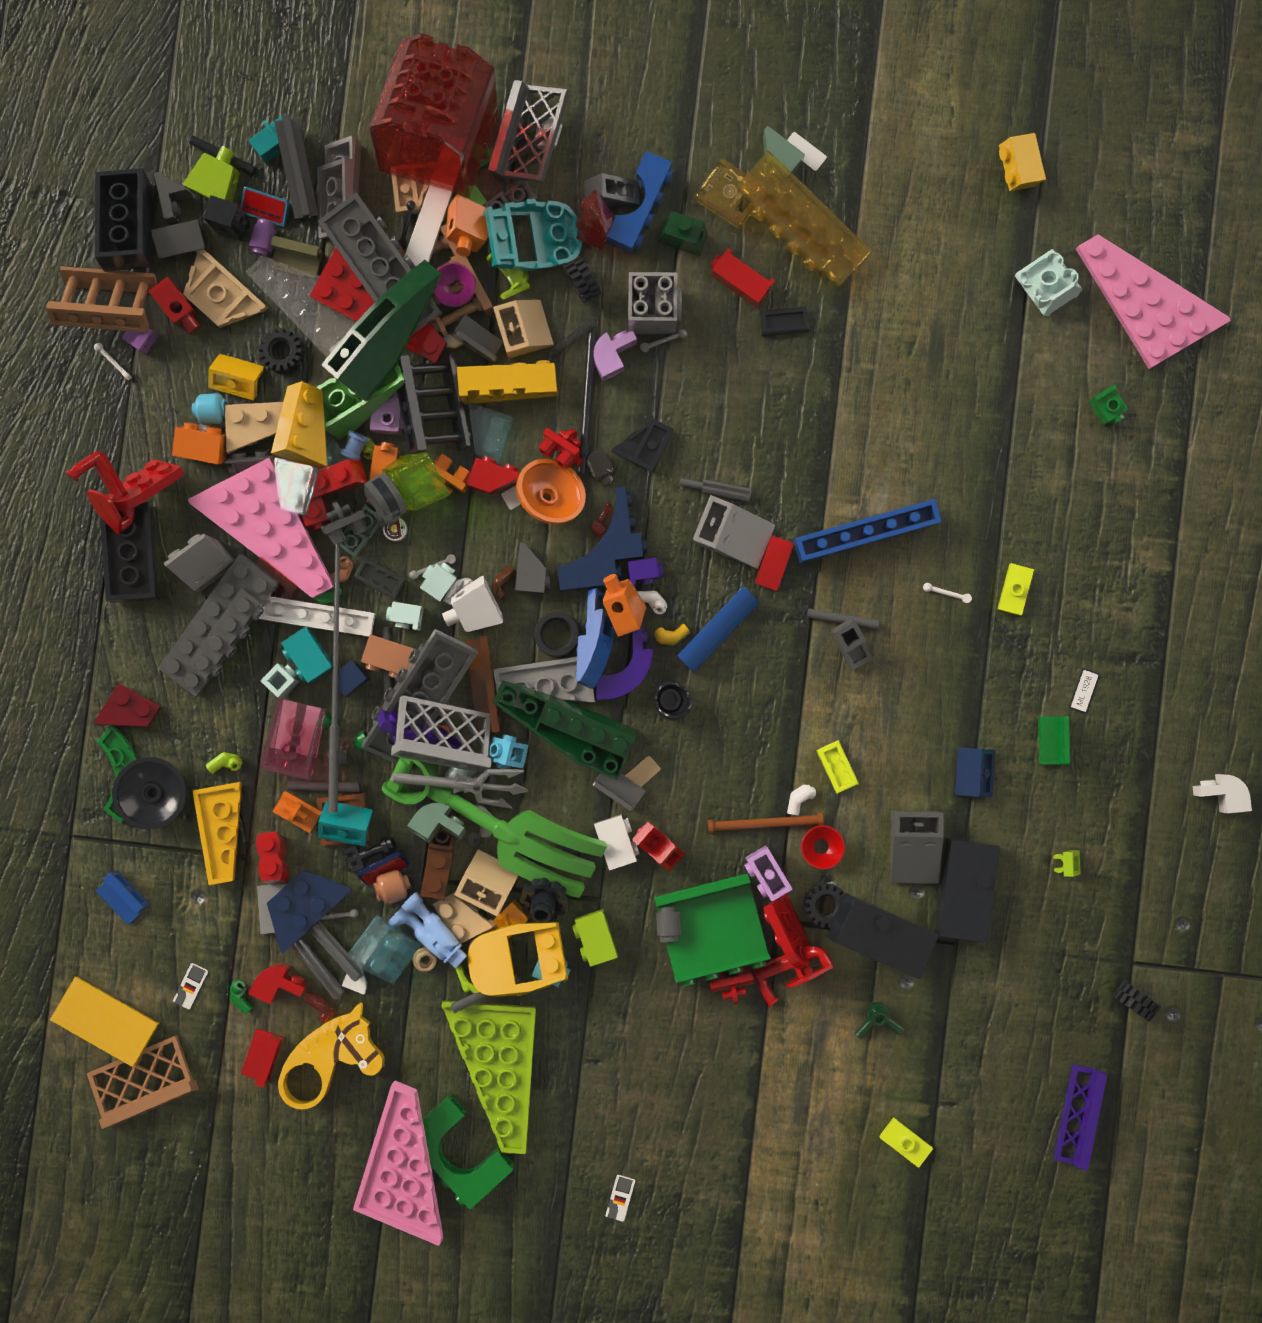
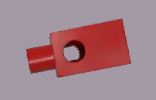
M166 277L148 291L178 327L182 325L189 334L200 327V324L193 317L197 314V311L183 295L178 285L169 277ZM182 306L181 312L177 313V308Z

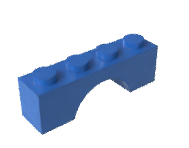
M648 151L645 152L636 171V180L644 189L645 199L636 211L627 215H616L606 236L608 244L632 255L635 248L640 249L645 237L642 233L645 227H650L654 219L652 211L655 205L660 206L664 197V193H662L664 185L669 186L673 178L674 172L671 171L672 162Z

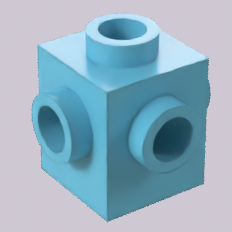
M503 734V738L492 737L488 758H491L492 762H496L497 768L510 769V766L523 769L529 745L516 742L517 737Z

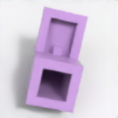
M622 331L616 334L612 341L608 333H605L598 339L594 348V361L602 381H606L624 372V366L618 353L637 345V338L633 331L628 333L627 331Z

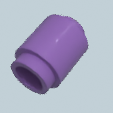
M258 219L257 224H254L248 246L253 250V254L261 257L272 254L273 247L270 245L272 236L277 235L275 223Z

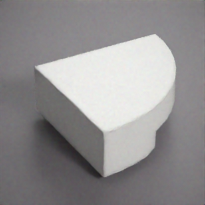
M346 974L342 986L365 994L367 981L365 975L354 982Z

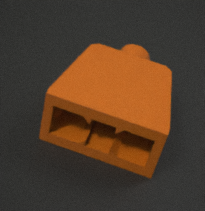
M457 194L448 206L446 238L457 244L456 252L459 255L469 256L471 251L478 252L489 236L486 217L483 216L486 207Z
M616 574L607 576L603 580L607 588L603 604L618 637L639 630L646 611L643 600L629 579L620 582Z

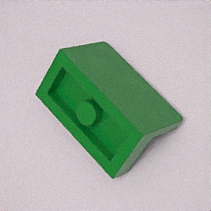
M1069 716L1038 717L1039 764L1070 765Z

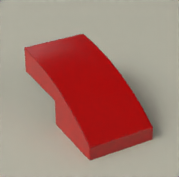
M771 535L755 579L756 584L775 591L778 590L794 545L793 542Z

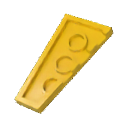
M242 782L193 790L209 885L235 880Z

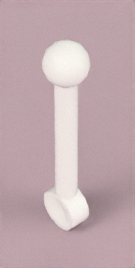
M101 343L94 345V350L100 352L127 380L132 378L103 349Z
M925 583L923 586L926 592L933 591L961 599L963 603H969L972 600L970 594L961 595L933 587L930 583Z

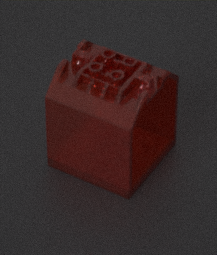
M422 33L401 39L369 126L379 171L470 198L498 116L494 67L471 48L457 44L456 49H453L448 44L442 42L434 43V37Z

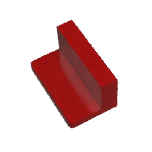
M259 1028L256 1029L241 1074L256 1079L254 1085L264 1088L270 1081L284 1037Z

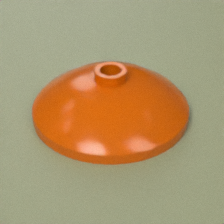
M545 458L530 462L522 469L517 479L516 491L521 505L532 517L541 522L552 525L568 523L574 520L584 507L586 493L582 480L571 467L564 470L554 459Z

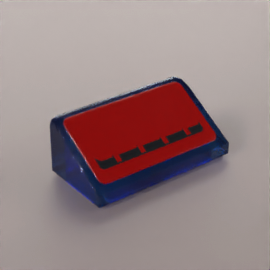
M399 850L357 871L356 874L367 886H371L373 883H376L379 875L393 870L401 871L407 868L410 863L404 851Z

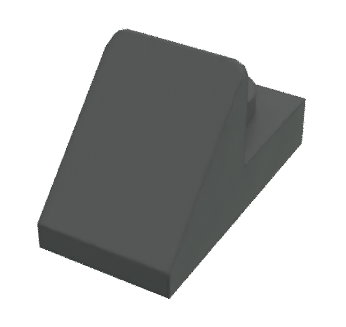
M156 172L154 176L164 219L170 226L179 224L178 215H181V209L178 200L190 198L192 195L183 186Z

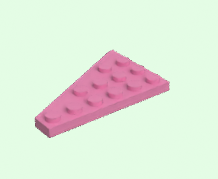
M1099 234L1076 248V251L1148 369L1231 321L1221 311Z
M267 458L188 499L193 507L310 597L314 598L335 587L296 506L293 505L291 496L272 458Z

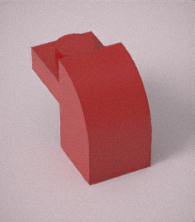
M649 822L639 828L632 839L669 872L685 855L675 843Z
M279 963L262 971L256 977L248 994L271 1004L276 1000L281 988L301 997L305 994L309 984L305 983V979L299 975H288L291 965Z

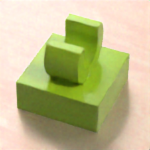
M1069 850L1063 852V854L1053 856L1054 859H1061L1063 861L1062 867L1054 868L1055 872H1064V876L1068 877L1080 875V850Z

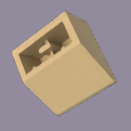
M515 300L493 307L509 359L554 346L541 300Z
M478 849L454 895L498 916L519 875L500 866L497 858Z

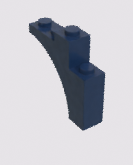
M625 486L616 487L614 515L601 541L582 558L563 566H557L561 592L606 587L603 580L607 576L616 574L618 579H622L620 565H615V562L643 559V553L647 552L646 538H641L640 533L631 534L630 530H635L634 517L628 515V507L632 506L631 492H626Z

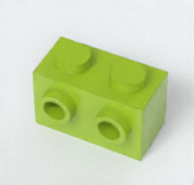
M603 909L575 918L576 924L572 925L576 939L581 938L583 947L580 948V952L584 962L588 961L591 967L618 958Z

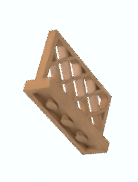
M178 1035L145 1048L138 1062L132 1068L128 1079L117 1075L120 1066L125 1063L121 1060L87 1073L102 1118L99 1120L102 1129L116 1126L199 1090L197 1082L193 1081ZM173 1043L176 1051L172 1060L161 1056L165 1046ZM145 1054L155 1057L150 1070L139 1065ZM159 1059L170 1063L165 1076L154 1072ZM174 1066L182 1069L185 1079L176 1082L169 1078ZM137 1069L148 1073L143 1086L132 1081ZM105 1073L111 1076L106 1088L98 1086L96 1075ZM152 1075L163 1080L157 1091L147 1088ZM115 1078L126 1083L121 1095L110 1091ZM130 1085L141 1089L137 1099L134 1101L125 1098ZM107 1095H111L117 1098L118 1102L113 1110L107 1112L104 1102Z

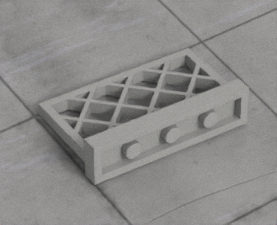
M402 695L399 700L396 742L392 746L391 756L479 773L491 768V758H488L490 714ZM406 704L414 705L419 714L411 719L406 712ZM429 709H436L442 718L433 723L426 712ZM452 713L458 714L463 720V723L457 728L448 717ZM420 716L429 725V728L423 733L414 723ZM474 718L483 719V729L479 732L470 722ZM443 720L452 731L446 737L436 727ZM408 725L417 735L414 740L403 739L404 728ZM465 725L473 734V737L467 742L458 731ZM430 730L439 739V742L435 745L430 744L424 737ZM453 734L462 745L458 749H453L447 742V739ZM476 739L481 745V754L474 753L468 744Z

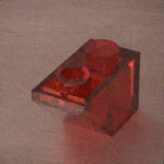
M593 189L589 198L584 197L581 203L580 211L583 213L580 214L575 228H578L576 239L602 250L607 242L606 236L615 218L599 192Z

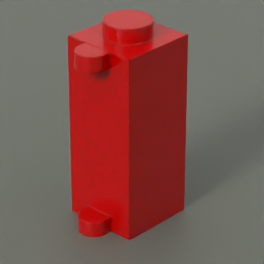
M728 248L722 256L717 255L710 266L713 268L711 276L755 308H758L771 290L775 280L773 278L769 281L731 255L733 250Z

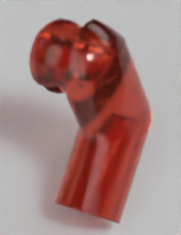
M312 991L305 995L304 1002L321 1012L318 1016L321 1022L327 1023L331 1018H334V1010L323 998Z

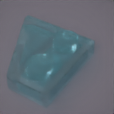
M469 403L475 454L482 458L483 456L492 458L499 463L514 418Z
M274 457L280 508L306 516L319 469Z

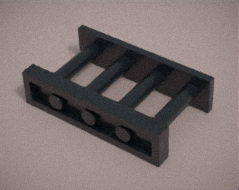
M453 352L447 353L440 359V363L413 365L410 363L409 355L401 356L398 363L406 382L397 390L409 456L421 454L427 450V445L456 442L457 451H462L471 446V432L467 428L463 402L459 396L458 364L454 360ZM443 374L445 385L443 387L417 388L414 385V375ZM447 396L449 410L425 412L419 410L418 398ZM451 419L454 433L426 435L423 432V421Z

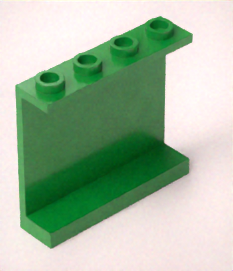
M748 873L654 897L658 913L661 912L663 907H675V912H680L681 935H679V941L666 942L676 984L681 983L682 987L696 984L695 979L705 977V981L719 978L720 972L728 971L729 975L743 972L742 967L752 965V969L766 966V961L770 960Z

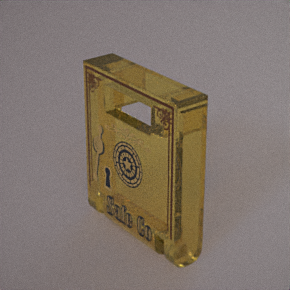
M721 159L718 162L721 168L715 166L699 189L704 196L696 193L694 199L740 230L767 193V187L726 160ZM749 191V196L753 200L745 211L741 213L736 208Z

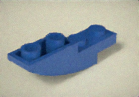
M596 588L588 590L586 635L578 636L576 682L589 689L595 688L604 671L615 635V629L603 604L605 593Z

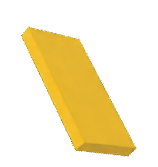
M79 977L73 979L50 1019L132 1067L138 1062L160 1024Z

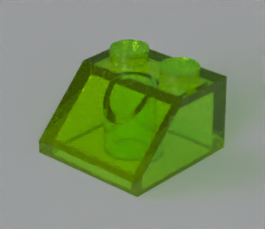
M427 453L402 455L382 469V472L386 473L398 489L407 511L419 510L450 495Z

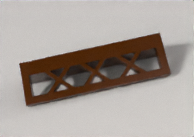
M483 636L478 639L465 640V644L477 649L478 652L469 667L474 710L490 714V733L502 732L499 707L493 703L497 692L489 637ZM475 718L477 731L479 732L483 729V719Z

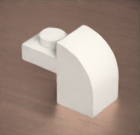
M1215 774L1216 781L1203 780L1200 781L1201 785L1192 786L1194 796L1218 795L1219 812L1237 813L1252 811L1249 790L1244 782L1235 776Z

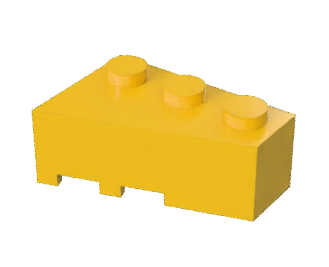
M303 381L287 386L271 451L272 454L310 470L327 466L323 390Z

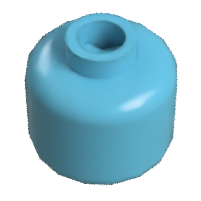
M219 393L200 394L196 398L195 403L192 404V414L194 417H197L202 425L222 424L225 421V405H229V403Z

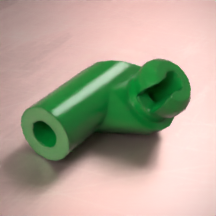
M335 587L313 599L322 605L334 603ZM339 587V599H340V596L342 595V589Z
M243 980L232 982L230 986V1001L242 1013L247 1015L254 1006L246 999V984Z

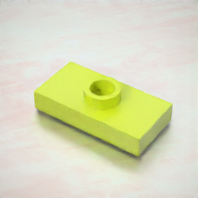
M1012 563L1009 564L997 610L1018 616L1022 615L1034 569Z
M839 740L816 750L836 794L859 784Z
M894 1117L879 1136L918 1168L933 1150L931 1145Z

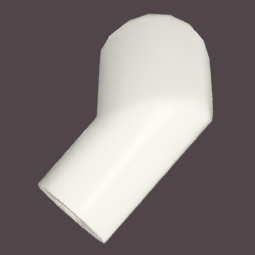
M468 577L455 580L448 589L443 602L452 605L451 596L473 582V580Z
M637 591L643 602L648 603L656 614L661 615L665 613L667 603L657 591Z

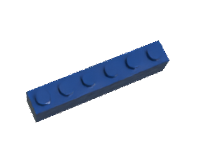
M933 499L795 538L793 542L799 563L801 564L933 527L942 521L936 501Z

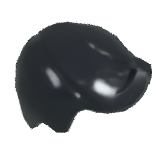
M664 680L658 684L654 699L658 714L663 719L669 721H676L685 717L690 712L692 706L687 689L680 686L674 680Z

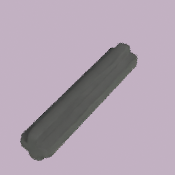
M316 923L310 929V933L354 982L361 979L365 974L364 970L322 923Z
M300 938L292 945L293 949L332 998L338 999L345 993L344 988L305 939Z

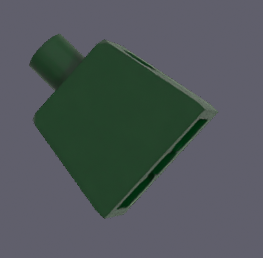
M671 211L665 220L658 242L701 256L708 232L703 221Z

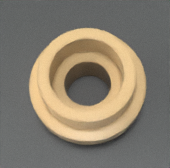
M426 947L420 948L413 955V964L419 971H429L436 965L437 956ZM423 956H428L426 961H420Z

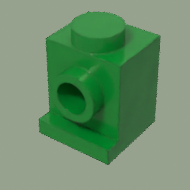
M1115 385L1088 401L1103 425L1108 422L1114 425L1125 418L1123 413L1129 410L1118 394ZM1109 402H1111V404L1115 408L1114 410L1109 407Z

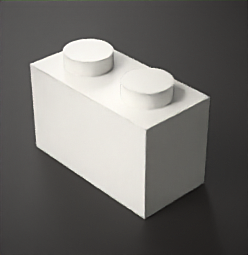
M621 814L594 823L599 840L605 841L607 845L604 856L609 870L637 861L636 855L640 853L637 844L634 841H630L628 833L632 832L628 818L623 819Z

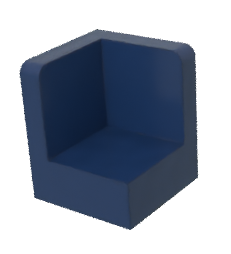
M351 660L338 671V690L344 697H349L369 681L370 678L356 661Z

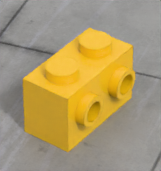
M1035 133L1010 137L999 145V155L1003 161L1005 181L1008 184L1009 191L1035 187L1046 180Z

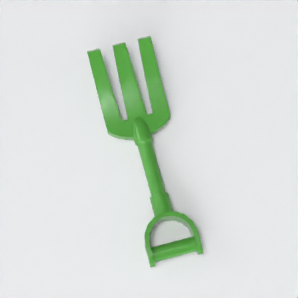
M401 757L393 773L409 774L415 763L421 768L425 776L439 777L437 764ZM392 776L382 786V791L387 796L403 804H416L428 797L436 803L450 806L452 810L488 830L495 838L499 839L497 855L500 866L531 882L533 879L547 878L550 883L558 881L567 889L566 895L580 898L585 889L583 882L550 871L518 853L551 867L590 878L596 868L595 863L562 851L527 831L564 847L594 856L602 857L607 848L605 841L569 830L531 810L516 815L509 823L505 820H499L457 794H453V790L448 787L425 786L424 791L414 792L403 787L404 783L392 782Z

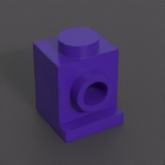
M656 558L628 562L630 581L634 587H636V582L640 581L641 585H649L655 583L654 579L664 577L662 563H657Z

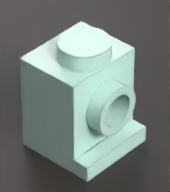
M392 602V607L387 609L386 621L395 622V627L409 629L410 625H413V630L420 631L424 608L417 605Z

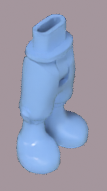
M415 892L388 922L392 927H398L402 924L410 926L415 930V937L440 960H444V963L448 961L454 968L467 957L460 949L462 945L441 921L440 917L428 911L423 903V898L418 892Z

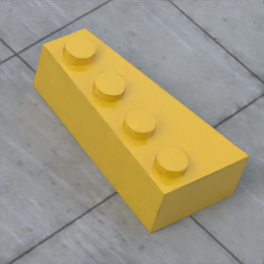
M548 360L537 361L536 364L514 363L512 365L457 367L459 396L464 405L558 396L555 364L550 363Z

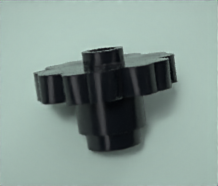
M547 878L533 879L531 885L526 884L523 886L519 899L523 904L522 910L538 923L555 921L557 916L564 915L568 908L569 898L566 896L567 889L558 881L550 883Z

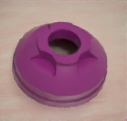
M455 262L441 266L438 271L443 276L434 291V296L442 304L449 307H460L468 303L473 297L476 288L472 272L465 265ZM455 281H460L463 284V290L459 294H452L450 291V286Z

